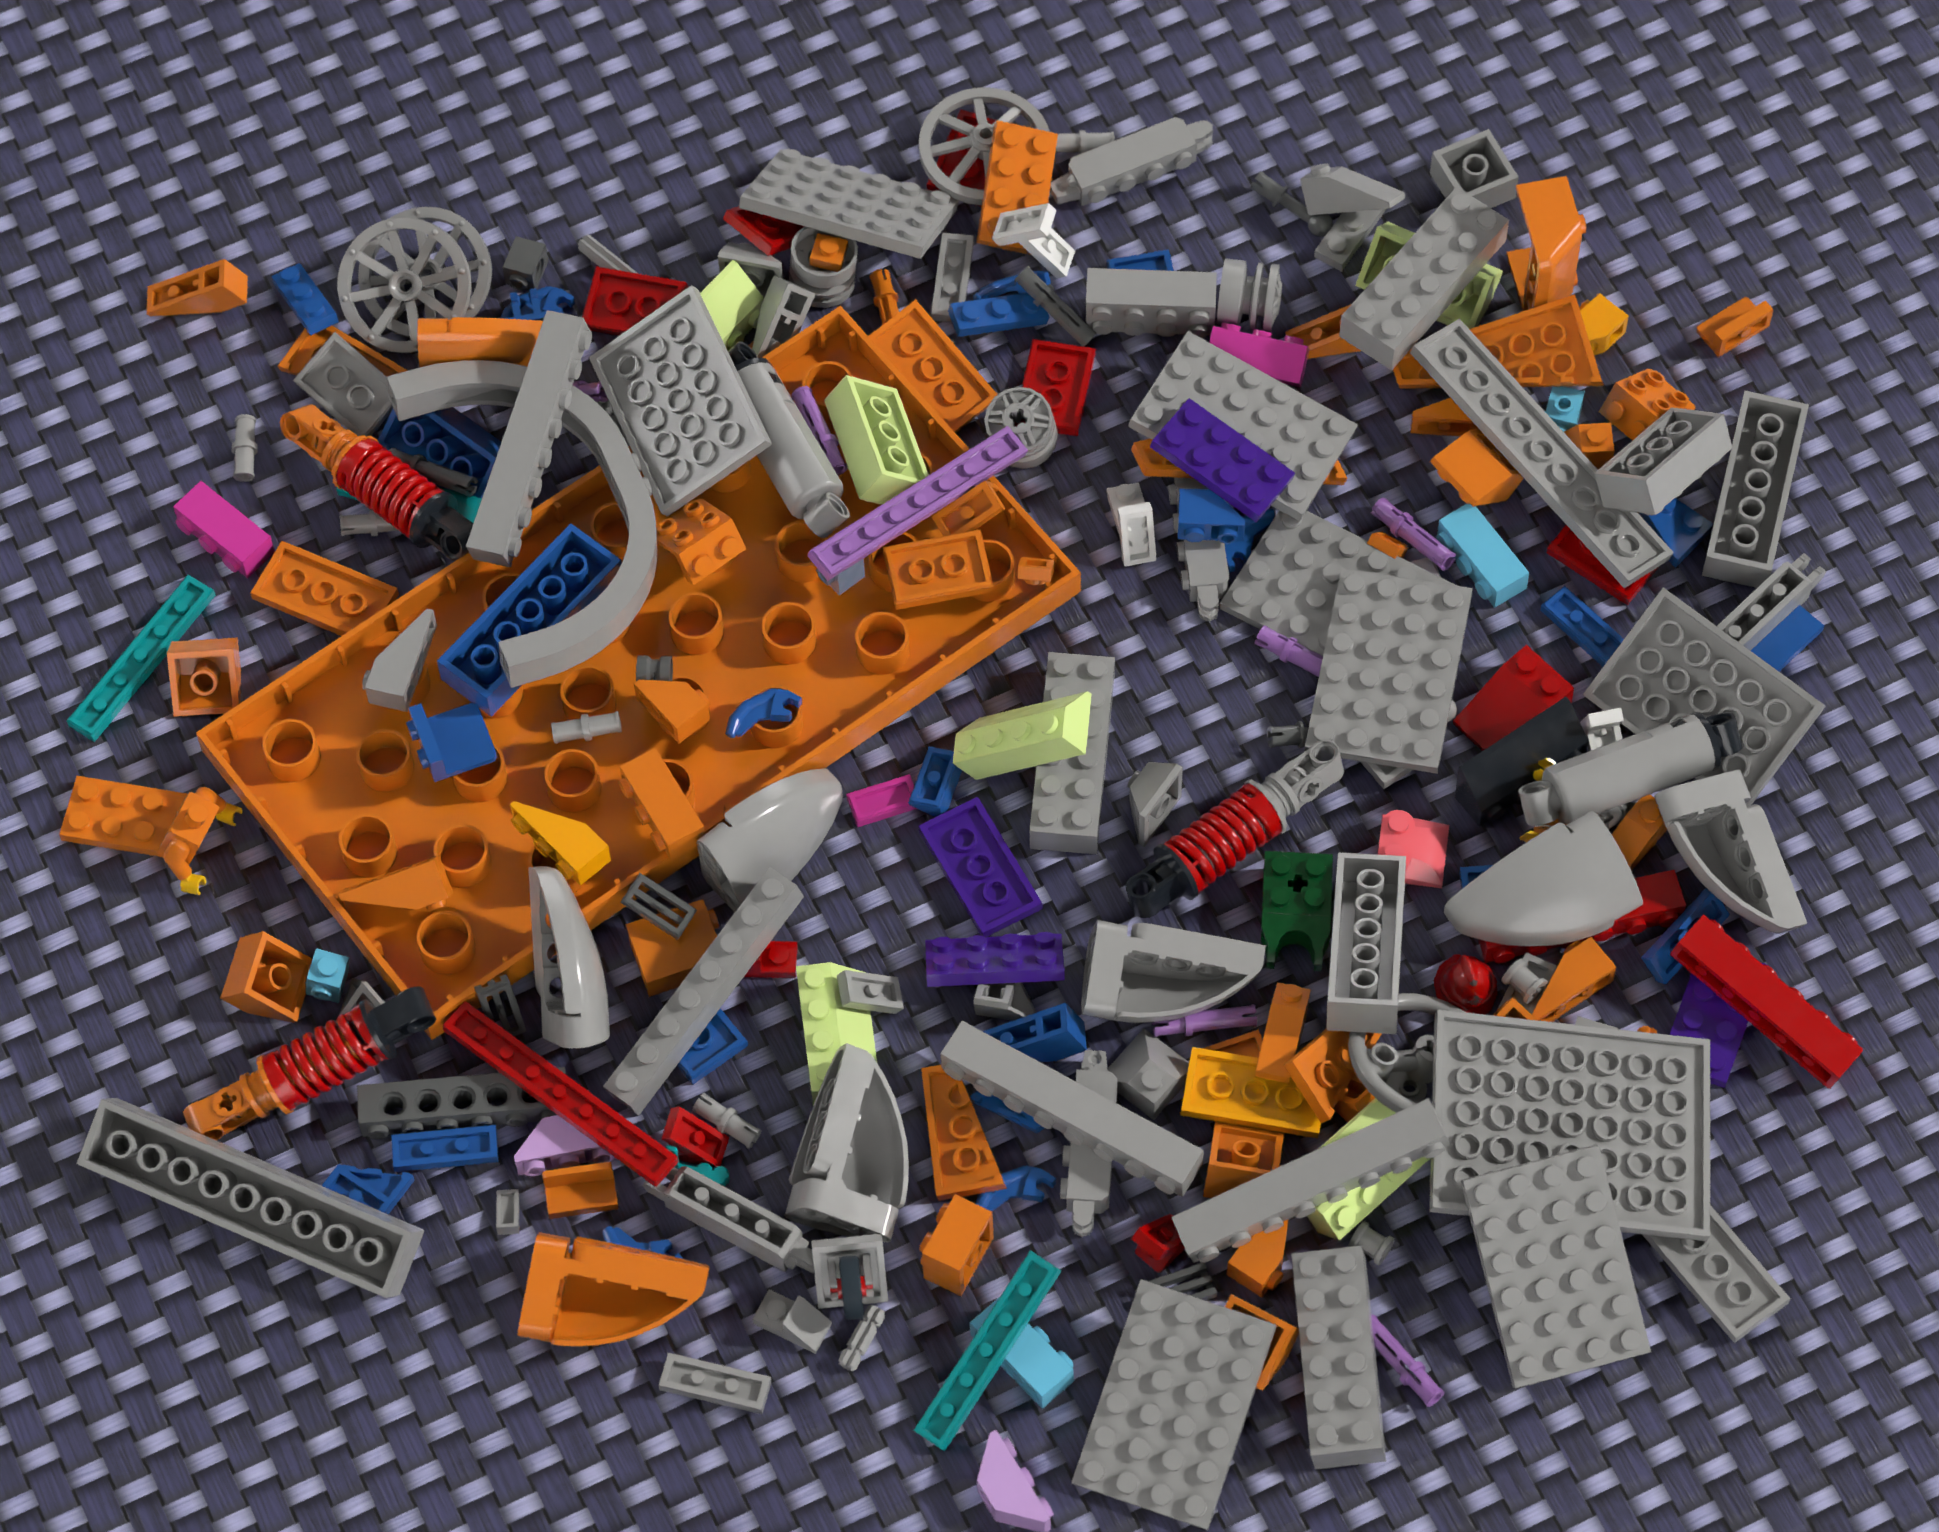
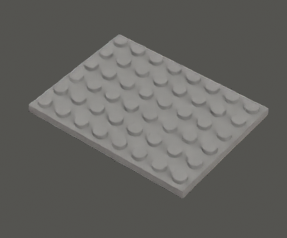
M1446 1010L1436 1011L1434 1015L1432 1105L1450 1141V1145L1444 1147L1443 1153L1431 1158L1430 1212L1469 1216L1460 1180L1580 1148L1599 1145L1621 1232L1701 1241L1709 1239L1710 1039Z

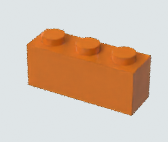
M654 748L621 765L622 779L618 781L620 789L627 799L632 797L637 806L634 807V810L642 825L649 824L653 831L650 836L659 852L665 850L669 859L672 860L697 847V840L705 835L704 825L657 749Z

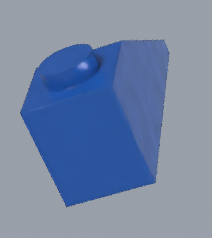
M1066 1002L982 1031L1038 1062L1058 1061L1087 1050L1085 1022Z

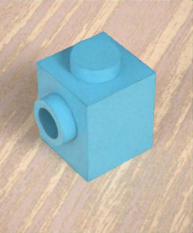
M1552 387L1546 414L1563 432L1578 425L1585 391L1568 387Z
M316 948L306 978V994L320 1000L339 1003L348 976L349 957Z

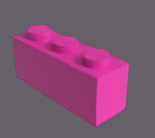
M1222 323L1221 328L1213 326L1209 343L1284 384L1297 387L1302 386L1310 350L1308 346L1303 345V339L1285 336L1284 341L1272 339V333L1253 329L1252 334L1240 332V326L1230 323Z
M202 481L173 506L177 517L175 522L181 531L186 535L192 533L196 536L201 546L210 554L216 552L222 557L226 567L234 573L239 571L248 578L275 552L270 535Z

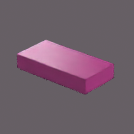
M908 774L846 794L857 828L917 809L908 803L914 788L911 775Z

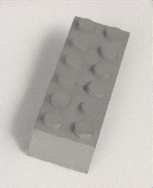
M1456 187L1343 313L1339 337L1392 371L1506 242L1509 219Z
M1744 391L1732 443L1733 448L1730 451L1702 576L1758 588L1771 576L1809 404Z
M1048 652L1043 702L1087 691L1092 696L1086 754L1036 766L1030 822V849L1097 854L1115 679V657Z
M1338 852L1326 1030L1396 1034L1406 856Z
M1361 1245L1292 1253L1310 1452L1315 1469L1386 1462L1367 1266L1363 1247Z

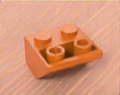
M1480 429L1467 431L1435 455L1430 461L1437 469L1438 475L1444 481L1451 483L1459 492V497L1465 503L1472 506L1507 501L1524 479Z

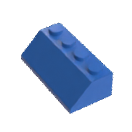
M454 407L402 421L398 420L393 408L378 439V442L387 450L396 448L413 456L420 454L425 456L427 461L476 477L478 483L470 484L477 486L472 496L482 498L501 445L500 440Z

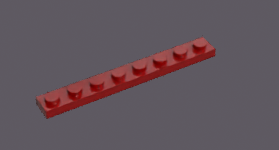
M464 1001L442 1025L444 1032L654 1187H657L678 1163V1156L468 1002Z

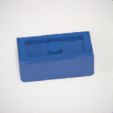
M928 747L908 802L910 806L934 817L948 811L962 770L953 764L954 751Z

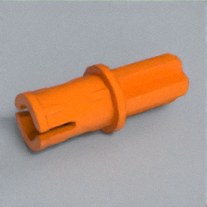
M878 269L870 274V280L875 293L874 305L879 308L882 324H885L899 313L897 307L899 297L893 289L890 272L884 269L885 277H883L882 269Z

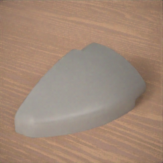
M826 768L804 771L781 779L759 790L728 810L724 816L731 827L724 822H720L697 840L701 872L704 879L734 912L737 911L769 867L792 881L823 842L842 804V785L839 780Z
M1733 770L1673 786L1654 795L1675 847L1698 880L1714 896L1735 913L1773 933L1788 932L1807 924L1764 810L1758 804L1750 806L1745 804L1751 800V796L1741 770Z
M1590 811L1567 825L1563 823L1555 824L1498 861L1450 898L1445 905L1444 914L1459 933L1466 936L1505 945L1548 946L1577 941L1608 930L1614 925V920L1642 906L1643 899L1632 871L1615 839L1601 818L1594 811Z
M547 866L528 867L535 986L541 996L542 1038L564 1048H584L602 1043L610 1037L608 994L601 959L591 930L573 891L562 873L557 869ZM547 912L551 924L550 926H547L545 921ZM555 943L557 957L549 960L547 956L548 948ZM559 977L561 987L559 991L551 994L549 985L554 978Z
M1097 920L1091 931L1087 946L1082 985L1081 1013L1086 1016L1130 1023L1175 1020L1199 1013L1220 1004L1239 992L1257 977L1263 967L1266 945L1149 923H1136L1132 925L1131 936H1127V925Z
M846 1043L838 1048L832 1059L803 1133L789 1177V1183L793 1187L785 1217L808 1227L847 1237L882 1234V1241L890 1242L899 1212L898 1209L904 1206L908 1189L909 1162L906 1134L896 1098L876 1060L868 1051Z

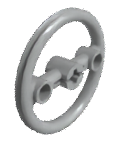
M1399 993L1398 1011L1412 1010L1435 1015L1437 1010L1464 1012L1462 1009L1432 996L1417 993ZM1350 1032L1348 1040L1349 1056L1356 1074L1366 1089L1379 1102L1396 1113L1417 1104L1391 1089L1384 1081L1388 1079L1391 1072L1407 1071L1408 1076L1419 1083L1433 1082L1434 1036H1421L1417 1039L1413 1049L1396 1051L1386 1043H1378L1372 1049H1368L1365 1046L1366 1032Z

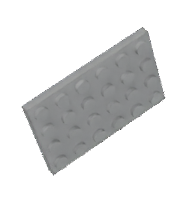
M780 149L740 196L739 208L921 259L956 213L959 200L950 197L944 191H929L920 188L915 183L897 182L890 180L888 176L883 174L872 175L861 172L859 168L854 166H840L831 163L825 158H811L801 155L797 150Z
M692 285L589 357L632 452H636L638 455L641 471L650 482L652 495L659 510L666 516L674 513L772 445L699 290Z
M1189 331L1152 385L1128 427L1153 440L1187 399L1190 398L1295 472L1293 480L1271 506L1299 522L1358 426L1353 421Z
M1279 510L1220 602V609L1260 630L1266 625L1289 639L1294 637L1298 639L1297 643L1323 656L1341 568L1448 585L1455 584L1399 556L1394 559L1367 544V540L1309 511L1305 512L1299 522Z
M1341 568L1305 743V751L1320 740H1331L1338 745L1341 758L1438 774L1471 604L1472 588Z
M1664 587L1582 694L1604 711L1621 708L1624 718L1621 724L1635 734L1695 712L1701 713L1706 718L1718 713H1733L1736 717L1742 749L1733 755L1721 757V766L1717 770L1695 777V779L1699 780L1733 770H1741L1751 796V800L1745 803L1746 806L1752 805L1826 707Z
M1599 1145L1580 1148L1460 1180L1512 1387L1527 1386L1651 1352Z
M1141 1279L1071 1483L1208 1531L1277 1327L1276 1324Z

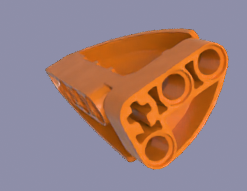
M454 317L451 320H448V318H418L419 368L438 363L473 360L506 362L528 367L543 321Z
M539 1232L534 1244L517 1336L551 1342L553 1345L592 1346L619 1342L661 1326L698 1300L706 1288L710 1266L584 1237H576L574 1239L572 1253L568 1252L570 1238Z

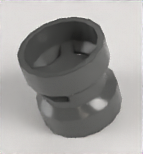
M638 655L636 681H673L672 656H661L659 659H651L647 655Z

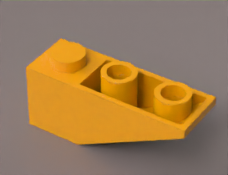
M1599 293L1591 301H1584L1579 307L1594 355L1607 351L1626 333L1629 315Z
M515 801L510 804L513 826L522 835L527 833L534 840L533 844L539 853L544 857L550 856L556 862L555 865L558 871L567 880L572 877L581 886L611 861L608 845L586 823Z

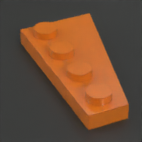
M329 326L311 336L304 329L278 365L280 371L297 376L330 336L336 332L385 376L408 371L334 326Z
M1325 1029L1284 1064V1067L1321 1123L1331 1119L1335 1112L1333 1108L1336 1103L1345 1096L1348 1091L1346 1087L1352 1077L1357 1076L1349 1056L1348 1040L1350 1032ZM1366 1033L1365 1046L1368 1049H1372L1382 1033Z
M942 1064L921 1068L937 1199L941 1201L952 1199L955 1194L964 1197L1007 1189L963 1079L959 1081L948 1076L944 1072Z

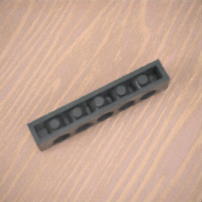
M565 1067L558 1068L560 1071L566 1074ZM501 1073L357 1085L358 1124L362 1136H368L372 1139H383L390 1134L507 1124L510 1127H521L526 1125L527 1122H539L542 1118L557 1114L539 1101L535 1103L525 1102L526 1098L531 1095ZM497 1098L506 1099V1102L501 1106L490 1105ZM462 1101H469L472 1103L466 1109L456 1108V1106ZM428 1104L437 1105L436 1109L431 1112L421 1111ZM391 1108H402V1111L397 1115L387 1114Z

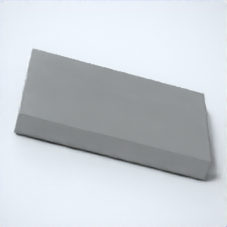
M336 332L330 336L292 380L358 437L361 435L372 436L393 409L389 399L387 376Z

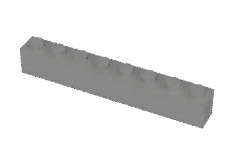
M546 311L466 544V548L474 560L511 567L513 558L517 557L520 553L523 529L528 527L531 521L532 502L534 497L537 498L540 494L542 487L541 476L544 468L550 465L552 458L551 447L554 438H558L561 433L563 411L570 406L572 400L571 388L574 379L577 380L581 374V358L584 350H588L591 344L592 332L582 317Z
M768 868L603 1087L614 1099L638 1116L804 898L796 884L773 868Z
M961 1021L941 1052L942 1068L951 1078L959 1081L964 1079L970 1082L981 1094L988 1097L994 1095L1003 1100V1103L1012 1111L1017 1113L1023 1111L1033 1116L1035 1122L1047 1129L1052 1127L1057 1129L1070 1142L1076 1145L1083 1143L1094 1149V1153L1101 1159L1109 1162L1114 1160L1120 1163L1128 1173L1137 1178L1146 1177L1155 1182V1186L1164 1193H1175L1183 1197L1203 1165V1149L964 1021Z
M1428 1098L1171 1218L1192 1261L1207 1262L1216 1258L1222 1249L1229 1246L1236 1248L1251 1241V1236L1261 1231L1269 1233L1281 1228L1284 1225L1283 1221L1294 1216L1302 1218L1312 1214L1316 1210V1206L1326 1201L1335 1203L1348 1196L1347 1192L1359 1186L1361 1188L1371 1187L1380 1181L1381 1176L1389 1172L1394 1174L1409 1169L1415 1160L1424 1156L1426 1159L1436 1157L1444 1152V1147L1450 1145V1141Z

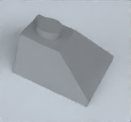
M728 242L719 251V273L734 260L740 265L763 297H765L774 275L783 278L782 262L771 255L767 256L758 247H754L751 244Z
M1148 762L1142 771H1135L1128 782V788H1130L1129 803L1139 845L1143 847L1146 846L1181 798L1183 767L1179 764Z
M1143 1028L1107 1070L1118 1078L1117 1093L1154 1120L1186 1084L1189 1062Z

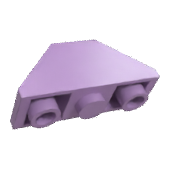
M555 1115L542 1118L514 1155L518 1176L524 1174L526 1176H538L545 1170L575 1167L592 1161L595 1163L609 1162L614 1159V1156L560 1116Z
M997 1430L992 1431L988 1438L977 1477V1492L995 1521L1036 1532L1050 1531V1517L1053 1516L1050 1505L1043 1496L1038 1499L1032 1489L1035 1486L1034 1480L1027 1468H1019L1014 1459L1017 1453L1011 1441L1007 1437L1002 1439Z

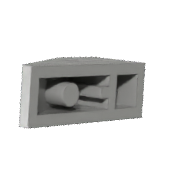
M1319 164L1311 167V172L1300 179L1308 215L1390 209L1405 199L1403 191L1345 167L1330 168L1329 164Z
M773 276L761 304L752 348L758 358L764 357L799 333L815 293L783 278Z
M426 609L375 658L371 671L367 670L365 672L362 688L366 690L369 704L408 712L437 627L434 610Z

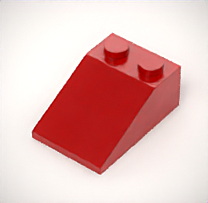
M1526 644L1499 668L1453 720V724L1484 751L1564 697H1567L1572 703L1574 687Z

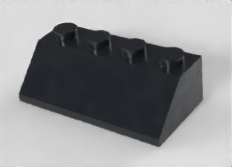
M1564 697L1459 766L1455 798L1479 827L1487 821L1494 822L1505 813L1506 809L1514 803L1521 804L1518 790L1522 786L1536 781L1533 778L1534 771L1544 770L1538 764V761L1550 758L1557 764L1587 752L1588 739L1570 700Z

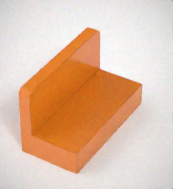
M1744 297L1698 325L1696 332L1713 352L1720 357L1769 327L1773 308L1766 300L1755 306L1748 297Z
M984 480L931 517L941 534L947 536L974 531L1005 510V507L996 494L999 490L998 486L995 483Z
M611 1162L542 1172L549 1219L619 1209Z

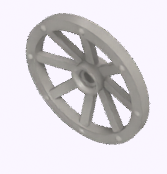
M983 87L959 91L939 102L924 120L919 135V157L922 167L931 182L941 191L947 192L950 197L965 203L982 205L984 190L965 187L958 183L977 158L983 159L985 176H987L994 124L987 122L983 103L999 104L1011 108L998 119L999 121L1012 123L1022 115L1033 128L1050 132L1045 119L1030 102L1006 90ZM973 104L977 126L974 127L948 114L960 107ZM939 123L968 136L930 146L931 137ZM970 148L949 178L939 169L933 159L935 156Z
M417 207L392 216L391 218L409 217L424 221L447 223L454 226L449 235L456 242L459 241L463 233L469 238L477 255V260L468 262L470 273L479 272L477 284L464 317L474 318L487 298L492 279L490 254L478 231L458 214L437 207ZM415 230L420 253L427 239V234ZM388 233L374 239L363 250V253L375 259L379 249L382 247L394 256L390 241L388 240ZM443 246L434 259L429 257L420 274L421 277L426 276L428 273L435 274L455 268V265L441 268L449 256V253ZM405 253L408 267L411 270L415 260ZM359 262L358 283L360 291L389 285L390 280L383 276H372V269ZM408 280L405 282L404 285L412 283L410 280ZM445 282L424 287V291L434 298L435 291L439 290L454 302L456 301L457 291ZM377 299L363 300L370 313L378 320L384 310L379 305ZM403 302L386 328L397 335L411 339L409 325L396 320L406 310V304ZM424 303L425 318H436V311Z
M391 218L380 221L365 229L348 247L339 268L337 282L338 297L341 309L348 323L364 340L383 350L413 353L418 352L417 324L419 317L416 300L419 299L445 318H448V320L454 317H464L471 297V274L468 262L460 246L443 229L430 222L416 218ZM400 229L417 230L428 234L411 270H409L398 230ZM385 233H388L398 268L396 272L362 252L374 239ZM437 242H439L449 253L455 268L421 277V272ZM359 261L390 280L389 285L352 292L351 281L356 262ZM458 279L457 297L452 310L424 291L426 286ZM410 280L412 288L407 292L404 289V284ZM387 295L394 296L372 329L362 320L354 305V302ZM403 302H405L411 341H395L381 336L388 323Z

